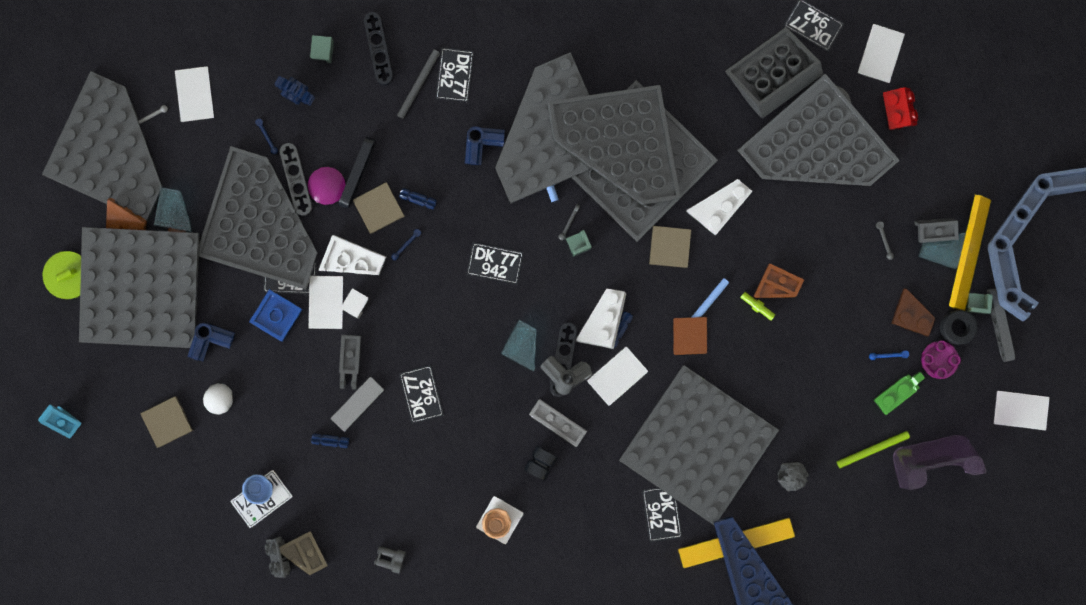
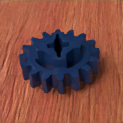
M280 76L274 84L282 90L281 95L297 105L302 102L311 106L315 99L307 91L308 87L292 77L287 80Z

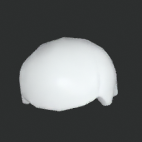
M217 383L211 385L203 397L205 408L213 414L226 413L233 403L232 390L225 384Z

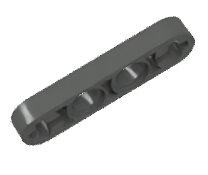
M286 143L280 148V155L294 209L299 215L307 216L312 212L313 206L299 152L293 144ZM288 147L294 150L291 156L293 160L297 158V162L292 161L286 164V161H290L289 156L284 154ZM293 165L299 168V173L295 176L289 174V168ZM300 183L304 186V191L301 194H296L293 188L296 184ZM306 195L307 198H303V201L309 207L306 208V212H303L299 209L301 201L299 199L296 201V198H302Z
M996 288L988 289L987 294L993 295L991 316L1003 362L1015 360V353L1005 309L999 304Z

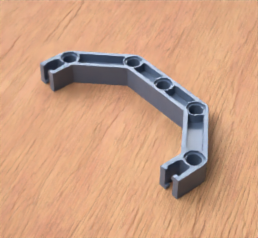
M1086 168L1039 175L1029 185L988 244V253L999 304L1021 321H1025L1031 313H1026L1022 310L1018 303L1021 302L1026 305L1031 311L1035 309L1039 302L1021 290L1012 245L1047 196L1086 191ZM1038 182H1042L1046 189L1040 188ZM1017 212L1023 213L1025 219L1019 218ZM996 242L1002 243L1003 249H999L996 246ZM1007 294L1014 297V302H1010L1007 299Z

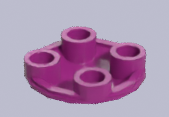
M321 167L310 176L308 192L317 203L323 205L333 204L341 198L346 186L345 179L338 170L331 167Z
M945 341L932 342L924 349L921 361L927 374L933 378L944 379L955 373L961 359L952 345Z

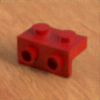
M903 87L883 92L889 129L895 130L907 126H917L918 113L913 105V102H915L913 91L910 88Z

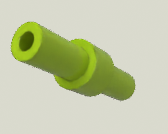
M744 292L740 297L751 305L754 311L760 312L769 320H772L776 315L766 308L763 302L759 299H754L748 293Z

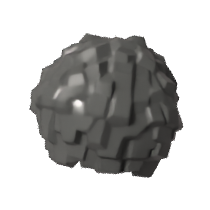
M799 462L781 464L777 474L778 482L789 492L803 488L808 482V473L804 465Z

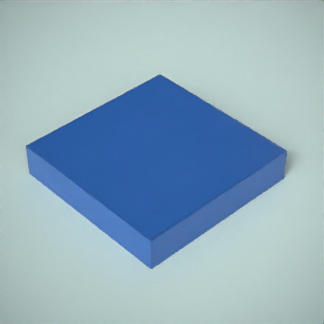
M269 289L249 322L283 342L303 309Z

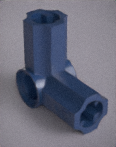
M477 126L470 128L467 133L465 164L481 165L483 145L503 147L505 130L480 128ZM472 131H478L481 134V138L478 141L470 138Z
M207 322L199 324L195 328V335L188 357L204 361L210 342L230 349L235 332ZM203 326L209 329L207 337L203 336L200 332Z

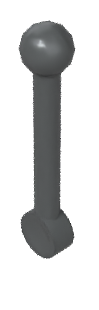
M576 204L563 232L558 236L562 241L566 239V233L580 207L579 204Z
M879 221L876 224V228L880 230L887 251V259L892 260L894 254L890 251L883 230L884 223Z

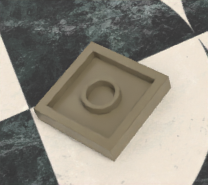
M387 182L353 199L370 234L405 217Z
M653 226L649 264L688 268L691 230Z
M177 396L140 413L157 448L193 431Z

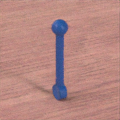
M902 351L901 353L889 354L871 353L869 355V358L871 360L886 357L908 358L909 352Z

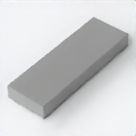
M370 377L331 417V420L345 432L378 398L384 389Z
M541 399L538 400L529 414L575 447L578 446L587 432Z

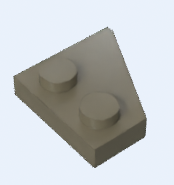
M311 531L279 547L280 553L309 575L328 566Z

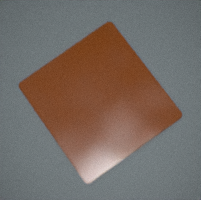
M674 318V355L706 354L707 318Z

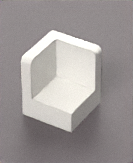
M352 288L341 309L359 319L368 301V297Z

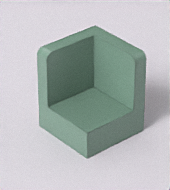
M312 35L311 59L326 60L327 63H332L334 43L332 37Z
M584 230L566 238L573 257L592 248Z
M969 293L966 311L977 314H991L993 295Z

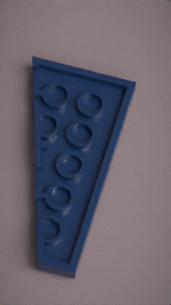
M733 517L714 521L737 605H793Z

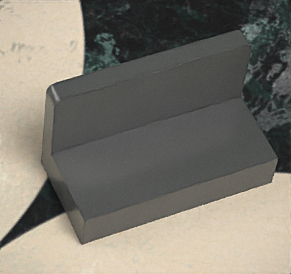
M943 218L914 221L915 225L918 226V240L920 243L959 240L958 220Z

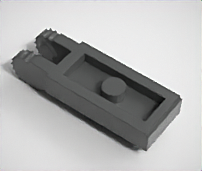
M341 335L340 389H344L346 386V374H352L351 387L352 389H357L361 336Z

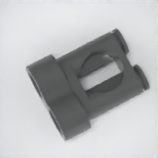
M379 546L377 551L379 555L378 558L376 557L374 565L391 569L392 572L400 574L406 551L399 549L395 551ZM384 555L391 557L392 562L381 559V556Z

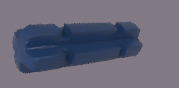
M402 188L399 196L401 199H408L410 202L421 206L425 205L426 208L432 210L437 203L433 198L428 199L427 196L413 191L410 192V190Z
M623 312L614 348L619 343L618 339H621L626 331L627 324L633 319V316L628 312Z
M312 434L311 443L348 448L349 438Z

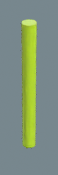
M905 431L836 461L839 468H842L909 439V433Z

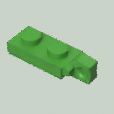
M917 372L912 377L909 374L903 376L873 400L883 413L887 415L917 392L916 390L920 388L917 384L924 380L925 377L921 372Z

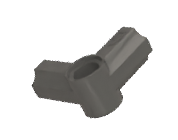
M554 356L547 358L540 366L555 383L557 392L562 395L569 394L574 387L592 375L591 367L586 362L581 361L571 369L566 370Z

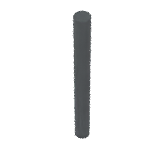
M434 49L398 112V117L404 119L440 55V52Z

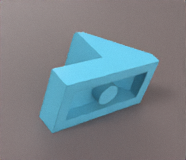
M49 405L38 419L41 424L69 439L82 424L62 407L58 406L56 408L52 405Z

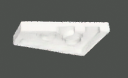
M737 179L686 212L716 235L751 194L752 190Z
M332 235L318 271L379 275L386 256Z
M606 289L576 341L614 349L626 293Z

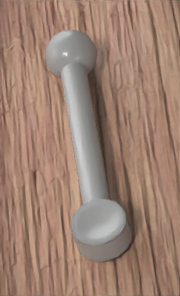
M162 105L159 110L139 120V124L161 112H167V106Z

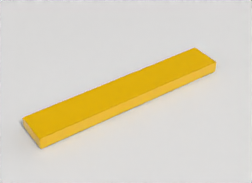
M975 195L949 303L950 307L965 311L991 203L990 199L981 195Z
M790 518L742 531L754 548L795 537ZM718 538L678 549L683 568L723 557Z

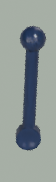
M257 119L255 124L260 127L271 147V153L277 154L278 149L274 147L262 119Z
M419 229L414 230L409 240L396 253H393L391 258L397 260L400 253L416 237L421 235V231Z

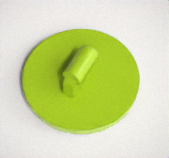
M70 251L59 252L46 262L43 269V281L51 294L61 299H73L80 296V254Z

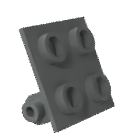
M281 536L267 539L265 551L268 556L270 555L271 559L269 564L270 572L272 575L274 574V577L285 578L286 575L290 574L289 570H291L289 560L282 561L287 558L281 557L282 554L279 549L285 542Z

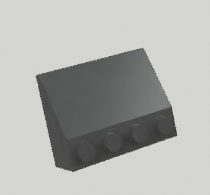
M787 27L725 71L749 105L762 119L823 75L821 62Z

